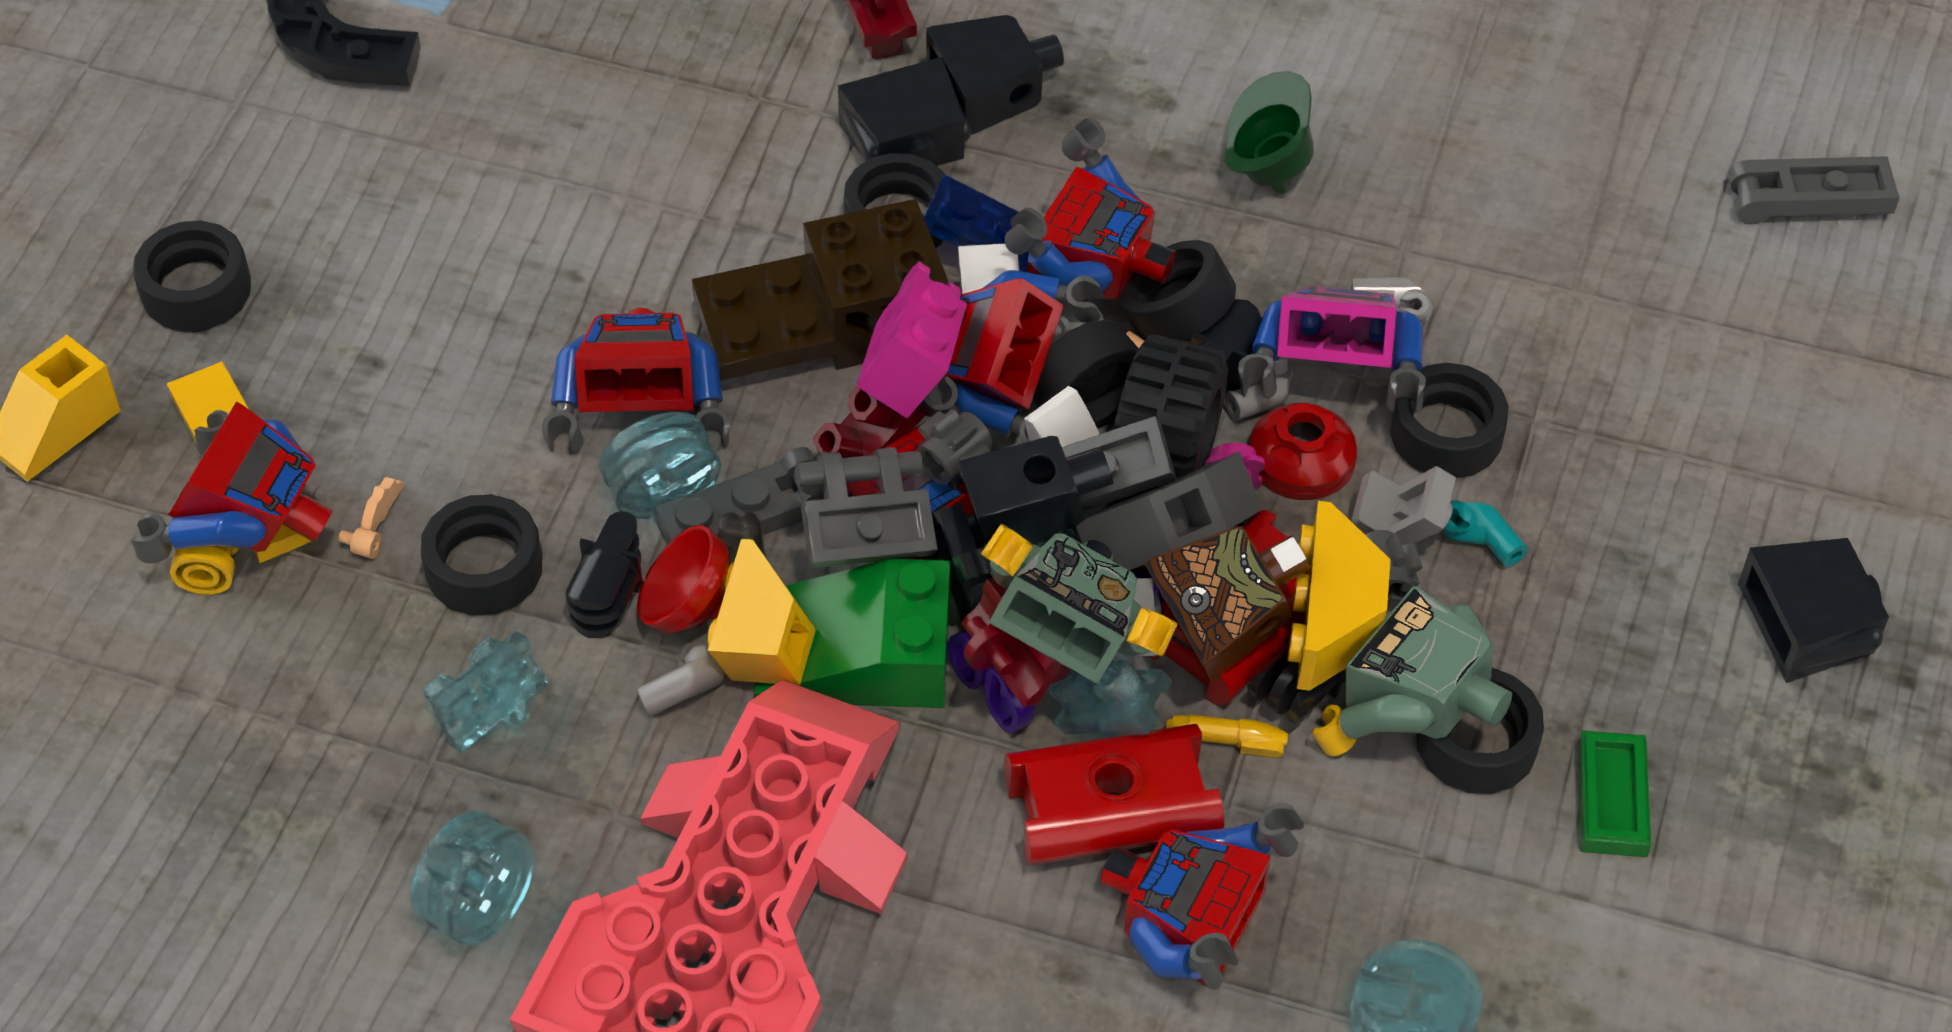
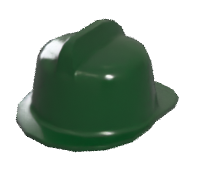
M1291 71L1273 72L1257 79L1236 100L1229 119L1227 145L1224 152L1225 164L1231 171L1246 174L1256 184L1271 186L1279 194L1288 192L1291 179L1301 174L1314 156V142L1309 127L1312 102L1311 89L1302 75Z

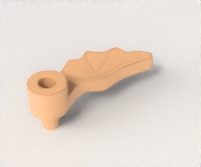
M385 477L380 486L374 487L372 496L367 500L361 527L357 528L354 533L344 530L339 533L338 541L350 545L352 554L374 559L377 556L381 547L382 536L375 531L379 523L385 520L392 504L404 488L405 482Z

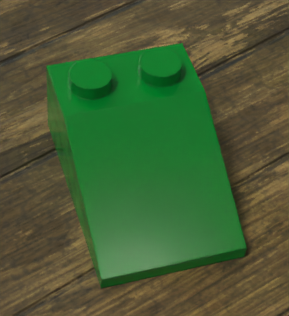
M884 559L786 585L816 628L801 685L798 686L851 705L945 708L947 642L950 618V561ZM755 682L754 698L774 684Z

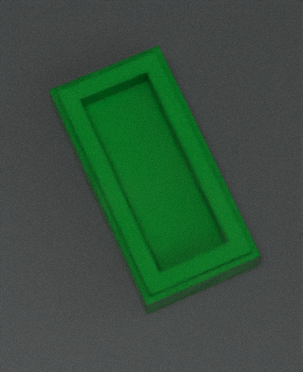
M1582 730L1578 741L1581 852L1648 857L1651 848L1646 735Z

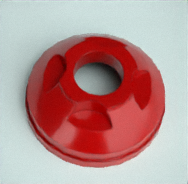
M1291 403L1278 406L1268 411L1257 421L1250 435L1248 445L1255 449L1257 456L1265 460V469L1259 472V476L1262 477V485L1271 492L1285 498L1316 500L1328 497L1340 491L1349 482L1355 471L1357 445L1351 427L1342 417L1322 406L1309 403ZM1298 422H1309L1316 425L1323 434L1313 441H1301L1294 438L1289 433L1288 428Z
M703 525L690 527L671 540L657 556L642 583L637 601V614L640 620L664 634H672L695 626L700 627L707 620L717 618L724 598L726 577L730 566L729 551L724 540Z

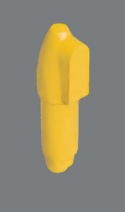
M1189 714L1173 715V718L1168 719L1165 723L1166 728L1197 723L1202 733L1203 742L1235 745L1237 748H1240V754L1279 758L1284 755V746L1287 745L1288 733L1258 720L1244 718L1234 720Z

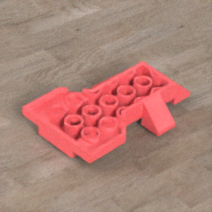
M781 680L748 702L721 756L668 764L640 818L642 825L678 838L664 867L637 877L638 884L601 898L599 892L571 903L510 1018L513 1030L516 1032H811L822 1010V1003L811 973H809L797 945L793 931L818 880L820 892L882 914L908 859L905 850L853 809L867 780L875 781L900 729V723ZM731 896H736L739 899V904L735 907L722 910L717 909L715 906V902L726 904ZM702 953L709 954L710 962L708 964L700 965L698 968L687 967L686 959L698 961ZM673 1011L679 1012L681 1018L679 1023L670 1025L668 1028L657 1027L656 1018L668 1020Z

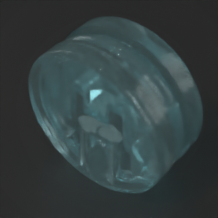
M667 412L640 420L615 436L601 454L599 470L606 485L611 490V496L619 511L629 512L636 519L656 518L654 506L713 486L721 472V460L717 451L712 449L709 443V435L699 418L685 412Z
M469 811L456 816L436 833L417 863L410 889V901L414 914L425 924L434 929L441 930L447 937L463 945H475L491 938L515 914L530 885L534 869V851L530 840L523 833L510 826L503 825L498 819L482 811Z
M1402 940L1390 943L1375 951L1365 961L1358 973L1350 1008L1352 1031L1476 1032L1482 1010L1481 988L1475 973L1466 961L1452 950L1440 944L1425 940Z

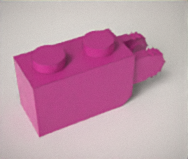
M919 261L909 271L902 282L900 291L877 321L856 384L858 388L905 418H908L948 372L967 303L960 299L962 289L951 282L945 285L929 279L931 269Z

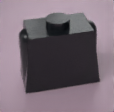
M942 57L838 85L839 125L865 162L870 158L889 153L913 154L930 160L936 166L964 159V143L970 138L971 126L956 98Z
M1848 538L1750 547L1738 585L1786 683L1873 654L1880 647L1889 615L1882 604L1878 582L1872 575H1867Z

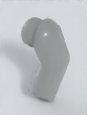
M1406 277L1351 278L1350 290L1392 294L1397 308L1415 314L1420 319L1421 324L1427 321L1431 315L1432 303L1429 296Z

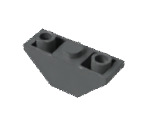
M1235 452L1177 477L1176 481L1152 488L1087 516L1082 523L1072 528L1079 543L1082 544V542L1088 540H1097L1104 543L1113 554V562L1127 570H1131L1145 565L1144 562L1155 556L1231 529L1263 508L1240 452Z

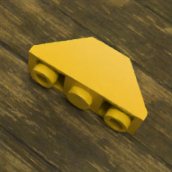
M1318 501L1313 526L1301 525L1298 545L1311 569L1307 571V574H1301L1296 577L1292 611L1304 612L1303 624L1292 623L1287 661L1299 663L1297 689L1308 691L1346 669L1349 661L1385 620L1388 605L1391 559L1331 502Z

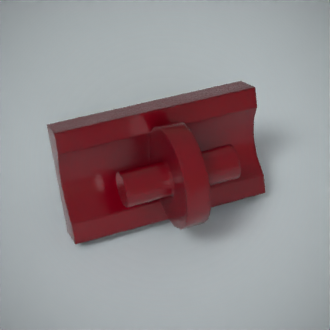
M844 0L864 48H868L872 59H881L901 54L903 52V39L917 36V24L906 0Z
M856 386L849 394L848 407L851 412L841 424L825 422L813 436V443L819 454L821 452H839L842 458L873 455L874 449L886 448L900 437L910 434L926 414L919 405L908 418H905Z
M993 578L987 579L982 587L983 596L981 601L965 617L961 624L971 637L964 649V658L975 670H985L994 667L1023 707L1038 705L1050 684L1066 679L1071 669L989 623L1007 588L997 584Z

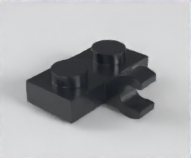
M961 502L932 513L940 560L950 561V589L963 622L965 617L981 601L983 596L982 587L986 580L993 577L992 574H988L991 573L990 560L981 555L985 547L979 523L973 514L966 515Z

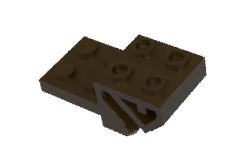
M917 199L803 223L804 255L691 279L693 296L709 345L717 355L721 381L832 356L836 370L862 365L877 321L886 307L896 297L905 277L918 261L931 269L929 279L945 285L949 283Z

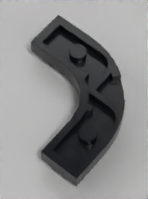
M267 0L271 26L277 41L292 59L305 68L321 74L330 80L410 86L421 49L418 32L364 28L344 23L329 13L326 8V0Z

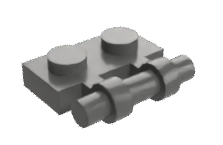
M895 447L874 449L873 455L842 458L841 454L837 452L819 454L818 461L795 463V479L798 488L821 485L824 492V499L805 501L801 506L809 568L875 562L884 559L932 556L937 551L928 489L903 490L902 477L922 475L923 463L920 451L897 453ZM876 480L879 486L880 494L848 497L846 483Z

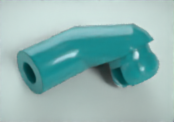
M1458 500L1450 501L1452 504V514L1443 529L1444 534L1450 539L1459 542L1487 545L1505 567H1511L1525 557L1529 549L1528 546L1493 506Z

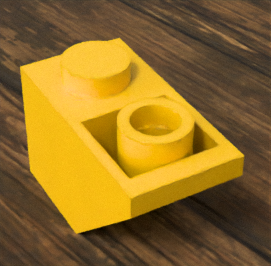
M65 335L19 369L0 411V461L28 482L119 413L121 408L107 365L71 337Z
M741 539L735 561L728 568L725 594L718 618L712 621L709 628L708 652L731 681L776 684L784 680L795 685H801L816 628L755 542L751 539Z

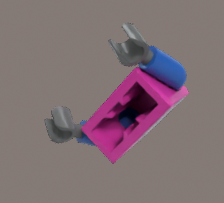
M1307 287L1284 295L1282 300L1274 301L1265 310L1252 345L1253 354L1242 358L1238 366L1242 395L1246 396L1251 385L1263 383L1265 399L1273 397L1277 391L1274 361H1277L1280 357L1392 367L1394 372L1391 373L1389 378L1387 408L1394 412L1395 400L1399 397L1412 399L1416 403L1415 413H1419L1423 406L1426 385L1425 376L1420 372L1423 354V326L1415 314L1397 308L1392 294Z

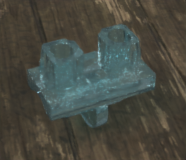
M515 631L502 642L488 637L472 650V655L469 659L471 666L455 679L451 676L439 675L423 689V695L432 714L438 719L450 746L461 753L502 720L514 728L524 724L529 720L530 716L525 702L548 684L545 675L532 657L531 644L528 637L518 631Z
M1112 660L1098 684L1071 669L1066 679L1052 683L1048 687V693L1062 705L1054 724L1065 734H1109L1111 737L1127 734L1148 735L1149 731H1152V728H1155L1159 723V713L1154 709L1155 702L1161 694L1169 690L1173 680L1162 669L1135 670L1126 660Z

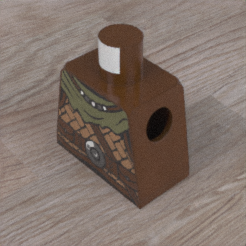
M1242 526L1225 530L1155 556L1144 562L1151 578H1153L1155 586L1211 681L1220 677L1288 622L1292 614L1279 586L1311 569L1305 555L1292 535L1258 553Z

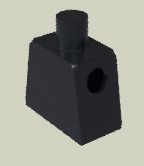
M1010 15L941 24L926 28V61L939 57L943 58L956 98L969 120L971 135L1036 107L1042 100V72L1061 67L1064 64L1063 50L1055 34L1029 41L1016 18Z
M1047 436L958 461L986 545L1001 524L1012 529L1031 544L1077 526L1085 520L1079 496L1114 484L1102 448L1066 460L1058 436Z

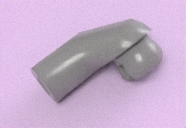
M1280 357L1277 361H1274L1277 391L1273 397L1269 399L1264 398L1263 383L1251 385L1246 396L1242 395L1241 388L1226 394V408L1233 420L1238 421L1274 409L1285 402L1293 378V367L1288 364L1289 358Z
M702 644L693 647L686 654L685 665L638 687L641 701L651 716L715 688L722 682L725 672L708 652V645Z

